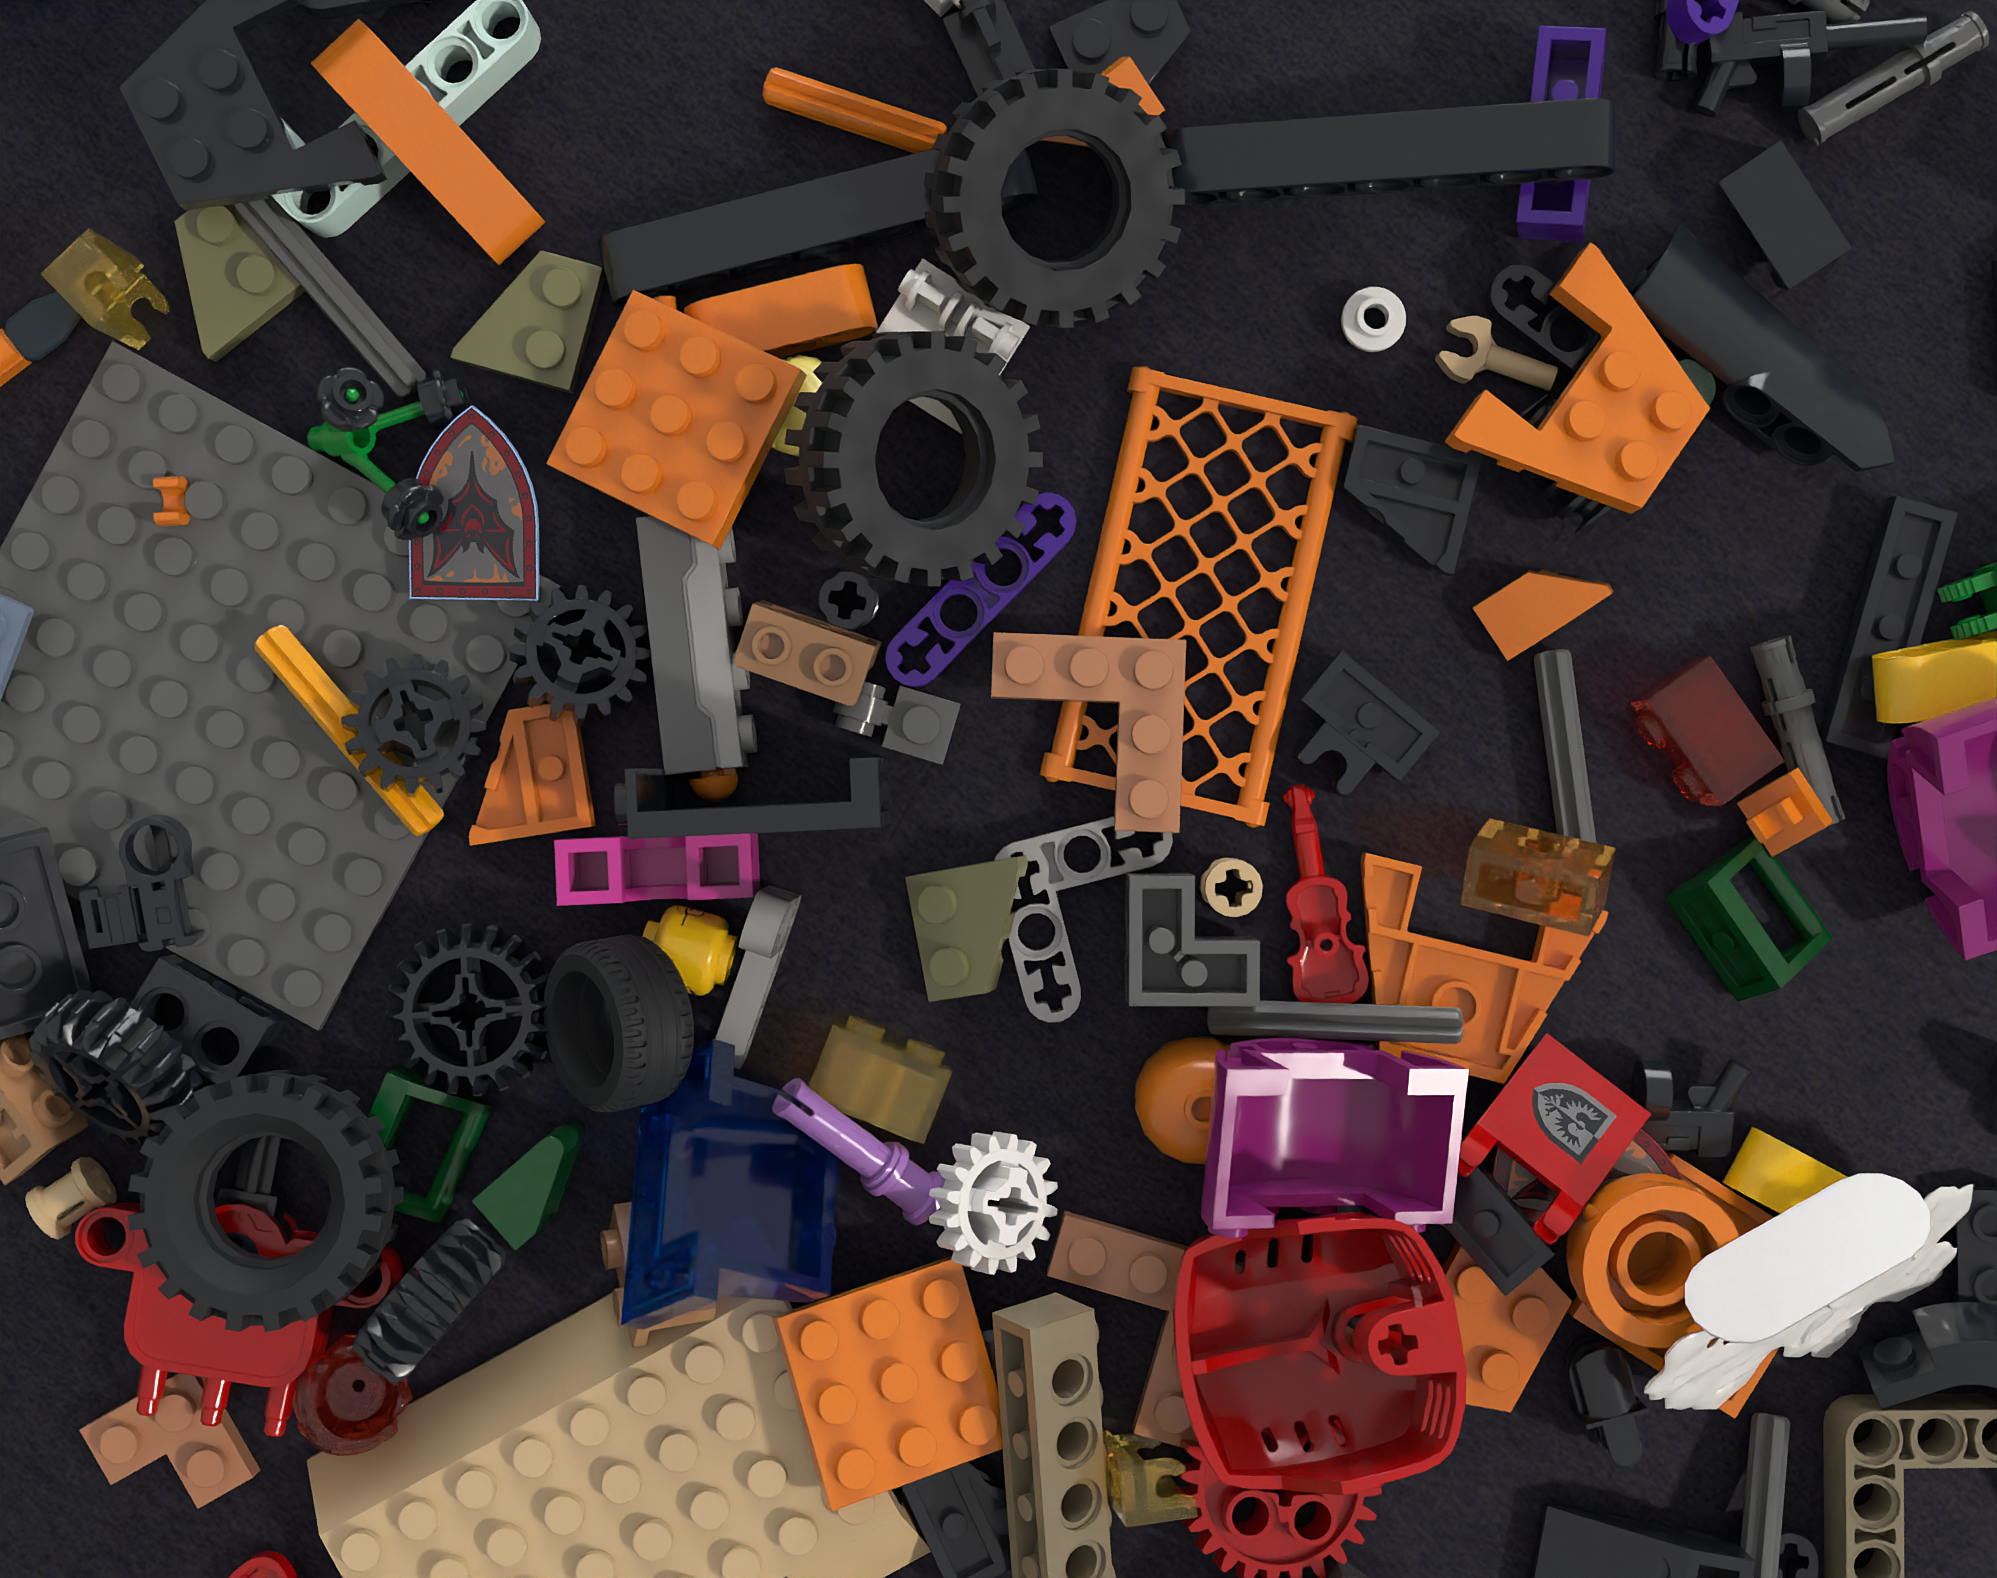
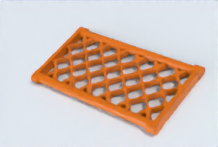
M1146 366L1132 367L1127 392L1133 395L1078 636L1103 637L1105 627H1113L1121 622H1130L1141 638H1148L1138 622V612L1160 598H1167L1171 601L1183 620L1184 625L1181 632L1169 639L1178 640L1183 636L1193 637L1207 659L1206 668L1185 681V690L1190 684L1206 674L1212 673L1218 676L1231 697V703L1228 708L1208 720H1202L1195 713L1184 692V707L1193 720V727L1191 731L1183 735V742L1194 735L1202 736L1215 755L1217 764L1213 770L1193 782L1186 781L1181 775L1180 806L1232 817L1234 820L1245 822L1247 826L1252 828L1265 826L1270 803L1264 802L1345 443L1352 442L1358 418L1351 416L1347 412L1323 411L1166 375L1164 372L1151 370ZM1159 391L1202 400V405L1180 420L1171 419L1162 408L1156 406ZM1218 404L1263 414V420L1242 434H1234L1220 415ZM1208 413L1213 416L1225 435L1226 442L1222 447L1206 457L1196 458L1182 439L1180 428L1200 414ZM1153 418H1155L1159 426L1156 430L1150 431ZM1280 418L1323 428L1320 443H1313L1301 449L1294 447L1280 426ZM1269 427L1275 431L1287 451V458L1266 472H1258L1244 453L1242 441L1260 429ZM1164 437H1171L1176 441L1186 457L1188 466L1184 471L1168 481L1159 482L1148 470L1142 468L1147 443L1159 441ZM1232 451L1238 456L1247 470L1249 482L1228 496H1220L1206 477L1204 465L1222 453ZM1311 455H1317L1314 468L1309 463ZM1293 465L1299 469L1303 476L1311 479L1305 505H1299L1290 510H1282L1274 501L1265 483L1266 479L1285 466ZM1187 475H1195L1210 495L1212 503L1208 509L1192 519L1182 520L1168 501L1166 489ZM1140 479L1145 487L1142 492L1136 493ZM1256 489L1262 494L1272 510L1273 519L1254 533L1244 534L1231 517L1227 506L1231 500L1247 490ZM1154 498L1163 504L1173 520L1174 528L1157 541L1145 544L1141 542L1134 532L1128 530L1133 504L1144 503ZM1219 513L1235 535V543L1216 557L1206 558L1193 541L1189 530L1193 524L1207 515ZM1303 516L1299 530L1295 525V520L1297 517ZM1272 527H1281L1291 539L1297 541L1292 566L1281 568L1276 572H1268L1263 568L1253 552L1251 544L1253 539ZM1175 536H1179L1186 541L1195 555L1198 564L1195 570L1175 582H1168L1152 560L1151 554L1161 544ZM1127 541L1130 544V552L1123 555L1124 544ZM1241 550L1247 554L1257 570L1259 580L1257 584L1238 596H1230L1215 576L1213 567L1215 563L1232 552ZM1136 560H1142L1147 563L1158 580L1160 589L1157 594L1141 604L1131 606L1126 603L1120 594L1114 592L1120 565H1128ZM1204 574L1210 579L1220 595L1221 605L1203 618L1192 620L1176 598L1175 591L1178 586L1194 576ZM1283 578H1289L1286 592L1281 588ZM1265 588L1270 591L1276 600L1283 602L1277 629H1270L1262 634H1254L1249 630L1239 614L1237 605L1240 600L1257 589ZM1112 602L1116 606V613L1113 616H1108ZM1228 612L1242 630L1245 642L1227 656L1216 658L1211 654L1201 638L1199 629L1203 623L1219 613ZM1275 639L1272 653L1267 650V643L1269 640ZM1252 650L1263 662L1269 664L1263 691H1255L1247 696H1240L1226 678L1223 666L1241 652ZM1063 701L1051 753L1044 752L1039 775L1044 776L1050 782L1058 780L1074 781L1115 791L1116 777L1073 767L1077 750H1085L1093 745L1103 746L1116 765V754L1109 744V738L1117 731L1118 724L1108 730H1103L1098 727L1092 718L1085 716L1088 702ZM1256 701H1260L1258 714L1256 715L1253 712V704ZM1232 711H1237L1242 714L1248 723L1255 725L1249 753H1240L1232 758H1226L1212 740L1209 728L1214 722ZM1084 725L1088 729V736L1086 739L1080 740ZM1246 762L1244 776L1242 777L1238 769L1242 763ZM1218 773L1226 774L1232 783L1241 787L1237 805L1195 796V789Z

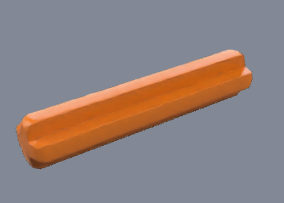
M777 67L771 68L763 86L762 96L768 105L915 154L932 150L938 134L947 135V127L942 122Z

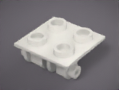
M924 259L921 260L915 271L912 269L908 271L898 289V292L901 294L876 333L940 331L945 332V336H967L978 341L976 347L978 353H997L1007 363L1009 362L1029 330V325L984 305L985 303L975 295L965 292L955 282L956 279ZM927 397L908 400L962 434V430L951 410L938 400Z

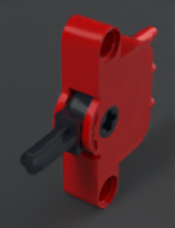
M264 1136L250 1139L243 1144L236 1184L220 1188L215 1209L217 1220L230 1240L236 1244L242 1243V1248L249 1253L277 1258L298 1253L310 1245L319 1233L299 1230L295 1220L285 1211L287 1194L274 1192L284 1138ZM120 1202L89 1212L79 1222L75 1232V1244L80 1255L87 1262L100 1267L134 1272L124 1322V1340L130 1354L142 1364L136 1393L138 1396L137 1413L143 1416H154L157 1413L159 1400L164 1394L168 1372L205 1377L200 1403L202 1406L200 1422L205 1426L214 1427L221 1423L223 1410L227 1407L231 1382L269 1387L264 1412L266 1417L264 1432L272 1437L282 1436L285 1433L286 1422L291 1415L297 1378L310 1371L321 1360L327 1346L334 1305L305 1322L303 1320L296 1321L280 1330L268 1332L264 1331V1326H249L241 1332L226 1330V1320L216 1316H211L201 1322L188 1315L193 1303L181 1294L168 1300L158 1290L167 1279L156 1263L143 1268L137 1254L149 1249L143 1229L130 1231L128 1215L140 1211V1203ZM110 1218L117 1219L126 1231V1240L120 1250L113 1248L105 1237V1226ZM385 1245L379 1256L383 1260L379 1265L382 1273L380 1288L377 1291H370L364 1289L359 1284L356 1287V1291L335 1305L368 1308L384 1300L404 1277V1264L400 1255L392 1247Z

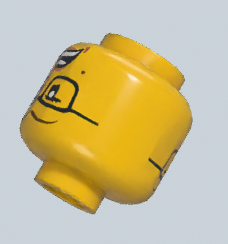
M675 905L665 911L660 923L650 920L647 922L642 937L653 941L671 958L684 981L688 993L703 996L708 994L715 984L723 986L726 984L735 956L738 937L729 934V925L724 917Z

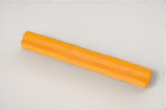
M280 625L270 628L255 642V651L359 771L358 767L366 757V754L349 755L345 747V743L358 736V732L345 730L341 724V717L358 714V710L349 703L347 697L287 627ZM381 752L388 760L405 766L394 752L387 754ZM379 770L365 777L366 781L413 835L420 836L429 832L444 817L441 807L421 784H419L416 798L408 796L405 782L397 780L395 786L389 792L383 791L380 786L382 772Z

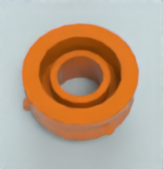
M1639 1173L1624 1176L1601 1186L1594 1192L1571 1225L1566 1246L1569 1277L1578 1298L1609 1330L1622 1339L1643 1347L1670 1348L1685 1335L1704 1330L1695 1323L1685 1304V1283L1692 1268L1707 1255L1740 1236L1733 1221L1724 1210L1707 1198L1702 1190L1693 1188L1686 1182L1665 1174ZM1658 1231L1670 1233L1672 1238L1671 1252L1663 1268L1650 1278L1632 1281L1629 1277L1627 1263L1629 1253L1635 1243L1647 1234Z

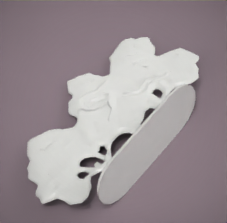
M1859 1173L1839 1180L1707 1255L1692 1268L1685 1283V1304L1695 1323L1704 1330L1689 1333L1670 1347L1665 1353L1664 1368L1647 1383L1644 1393L1649 1394V1400L1665 1398V1409L1674 1408L1682 1410L1692 1407L1694 1410L1718 1409L1729 1397L1747 1383L1755 1373L1758 1365L1774 1349L1784 1346V1357H1802L1811 1352L1813 1357L1829 1358L1856 1332L1861 1315L1870 1305L1875 1302H1898L1930 1286L1942 1275L1943 1269L1955 1257L1957 1248L1952 1247L1947 1241L1937 1242L1969 1211L1973 1184L1963 1186L1960 1189L1955 1186L1940 1187L1923 1199L1918 1191L1903 1180L1881 1173ZM1715 1337L1717 1338L1713 1344L1707 1346L1710 1340Z

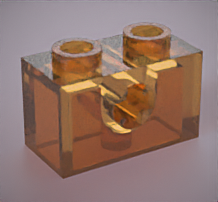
M1489 818L1469 847L1460 905L1589 937L1606 905L1616 848Z

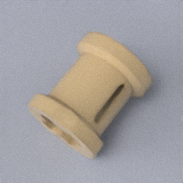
M1224 857L1214 860L1201 875L1199 888L1203 900L1210 904L1215 911L1224 916L1239 917L1248 914L1258 905L1262 897L1263 884L1259 873L1252 865L1243 860ZM1233 869V874L1236 878L1246 881V890L1236 892L1235 903L1229 904L1226 896L1215 893V883L1224 882L1226 880V871Z
M80 1157L72 1163L69 1173L48 1187L39 1185L27 1192L26 1205L31 1217L39 1228L51 1238L60 1239L71 1232L72 1223L90 1211L116 1203L117 1194L113 1183L102 1166L91 1157Z

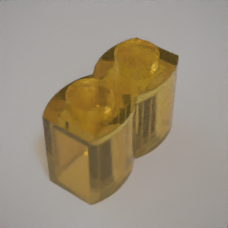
M850 1015L847 1025L834 1021L808 1087L844 1114L865 1120L889 1132L924 1144L952 1074V1067L941 1063L945 1053L914 1039H909L906 1048L892 1044L882 1039L885 1028L856 1016Z

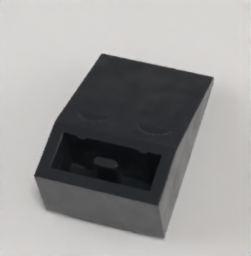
M1545 1503L1532 1578H1752L1755 1560L1730 1536Z

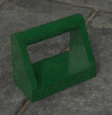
M1754 835L1748 837L1682 883L1666 897V900L1737 1002L1782 989L1832 939V935L1777 856L1771 857L1764 844H1760ZM1748 862L1801 936L1800 940L1781 953L1730 881Z
M401 1065L386 1073L368 1118L377 1116L385 1126L378 1134L386 1151L394 1150L416 1098L463 1112L427 1197H422L403 1188V1202L394 1208V1211L443 1223L493 1105L463 1090L457 1094L447 1093L446 1083L439 1080L428 1085L423 1081V1073Z
M571 1118L562 1123L472 1200L515 1251L560 1209L586 1134V1127L579 1119Z

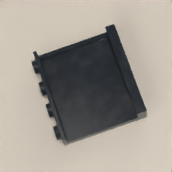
M878 757L850 759L851 801L674 809L673 775H665L664 769H625V783H617L615 785L614 805L616 821L618 825H627L628 839L881 828L892 823L890 760Z

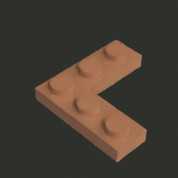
M994 632L991 698L1118 703L1114 831L1179 833L1186 640Z
M1064 1210L1048 1265L1047 1276L1166 1310L1133 1422L1134 1434L1182 1447L1180 1445L1181 1440L1197 1441L1182 1395L1174 1345L1173 1300L1175 1280L1182 1254L1188 1246ZM1235 1260L1234 1270L1236 1273H1240L1243 1270V1262Z

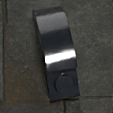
M1951 1302L1912 1310L1920 1330L1899 1337H1890L1878 1344L1858 1350L1881 1409L1954 1386L1984 1385L1997 1388V1305L1980 1302Z

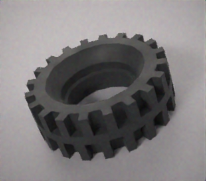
M1027 69L1016 71V76L1005 80H992L981 87L983 93L973 102H962L952 113L957 118L953 127L947 135L938 134L933 145V149L939 151V156L934 173L925 172L924 187L932 189V210L924 211L927 227L935 229L940 246L935 251L941 263L947 264L952 268L958 277L955 282L965 292L975 295L985 303L984 305L1020 321L1036 326L1037 323L1050 324L1057 328H1074L1075 321L1088 319L1097 323L1110 318L1107 309L1119 302L1131 305L1141 297L1136 287L1147 275L1155 278L1160 276L1166 265L1157 258L1164 243L1168 241L1177 244L1181 229L1170 224L1173 205L1185 204V189L1174 187L1172 168L1182 164L1178 150L1167 149L1160 136V133L1167 127L1159 115L1147 114L1141 108L1139 102L1142 97L1132 89L1119 88L1109 82V77L1097 73L1073 71L1072 69ZM1069 136L1085 142L1102 158L1112 180L1113 207L1105 230L1089 249L1070 259L1045 261L1030 256L1011 238L1002 218L1001 189L1009 166L1024 148L1045 137Z
M940 331L880 332L872 334L873 339L869 341H851L840 347L844 356L843 359L839 362L822 361L813 371L822 384L816 393L800 392L794 403L795 407L807 413L802 430H786L784 444L799 447V466L784 469L786 484L803 487L806 500L793 507L799 521L813 522L817 525L820 531L812 541L820 550L838 553L841 556L839 565L850 571L870 574L871 578L922 586H941V579L962 582L974 577L971 567L973 563L993 565L1003 556L995 544L1000 537L1018 539L1025 526L1015 518L1016 512L1020 504L1035 505L1039 493L1038 490L1026 486L1029 467H1043V452L1029 451L1027 433L1041 429L1037 414L1021 413L1017 401L1028 393L1021 380L1002 379L999 374L1007 362L997 353H978L976 351L978 341L967 336H945V332ZM927 397L938 400L951 410L962 430L966 460L961 485L949 505L936 516L913 520L903 517L889 506L879 488L875 456L880 431L892 411L906 400Z
M274 1070L259 1074H248L206 1086L194 1092V1098L186 1104L173 1107L161 1118L166 1123V1126L159 1135L146 1138L139 1151L148 1157L144 1171L131 1175L128 1191L140 1193V1211L128 1215L130 1231L143 1229L149 1249L137 1254L143 1268L155 1263L167 1279L158 1290L168 1300L181 1294L193 1303L188 1315L201 1322L211 1316H216L226 1320V1330L241 1332L249 1326H264V1331L268 1332L280 1330L296 1321L303 1320L305 1322L319 1315L356 1291V1287L366 1277L376 1271L383 1261L379 1258L383 1248L387 1243L395 1239L399 1225L392 1223L395 1206L403 1202V1187H394L392 1166L399 1164L400 1161L396 1149L386 1151L378 1134L385 1126L377 1116L367 1118L358 1109L356 1104L360 1098L350 1090L338 1092L326 1086L327 1078L315 1074L298 1076L290 1074V1070ZM264 1136L294 1140L313 1153L327 1174L331 1195L326 1223L314 1241L296 1254L277 1258L249 1253L230 1240L217 1220L213 1198L218 1171L231 1152L250 1139Z

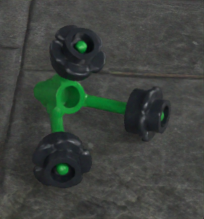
M341 368L337 370L336 375L325 376L318 385L316 395L320 401L321 413L326 421L322 426H315L309 430L307 436L309 446L316 452L326 451L331 456H341L343 461L357 468L386 494L382 502L381 512L387 520L388 527L395 531L394 534L397 538L413 540L430 535L440 525L443 517V511L439 506L444 500L441 490L433 484L426 486L416 478H407L394 483L367 458V453L373 449L378 431L422 415H426L435 430L447 427L457 416L471 406V401L462 379L458 375L447 378L443 369L435 368L433 370V377L418 381L417 383L420 401L378 415L377 410L381 409L384 404L383 392L378 383L367 380L366 374L359 369Z

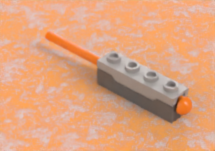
M675 296L652 298L678 311L677 298ZM652 516L636 518L664 772L665 775L700 772L701 778L689 780L692 791L705 801L719 802L728 798L736 789L738 783L737 768L748 767L747 753L757 752L754 717L752 714H742L740 690L750 689V674L748 670L739 668L734 664L736 652L733 627L743 625V612L739 588H728L726 563L736 562L733 529L731 527L719 550Z

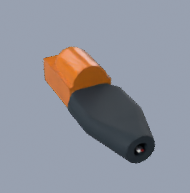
M75 286L31 301L7 320L4 330L0 329V387L30 365L31 361L41 360L68 338L90 306L89 301Z

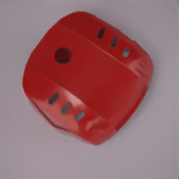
M1342 1211L1326 1215L1276 1219L1274 1228L1248 1229V1235L1241 1238L1221 1237L1209 1233L1198 1237L1184 1251L1175 1280L1173 1300L1174 1345L1177 1370L1183 1399L1194 1435L1204 1457L1224 1484L1246 1489H1285L1344 1496L1381 1488L1387 1482L1425 1472L1440 1464L1452 1452L1459 1436L1466 1405L1467 1369L1455 1300L1441 1265L1426 1241L1413 1227L1397 1220L1377 1218L1371 1214ZM1305 1234H1310L1312 1236L1310 1257L1307 1262H1303L1301 1259L1303 1237ZM1275 1238L1277 1240L1275 1265L1268 1267L1269 1242ZM1242 1250L1244 1252L1243 1270L1240 1273H1236L1234 1270L1236 1253ZM1365 1314L1357 1322L1353 1331V1346L1355 1349L1353 1350L1347 1344L1345 1328L1354 1316ZM1331 1415L1336 1416L1345 1436V1442L1342 1445L1337 1443L1328 1423ZM1297 1421H1301L1311 1446L1308 1451L1303 1450L1294 1430V1424ZM1265 1427L1269 1428L1275 1442V1448L1272 1451H1268L1261 1435V1431Z

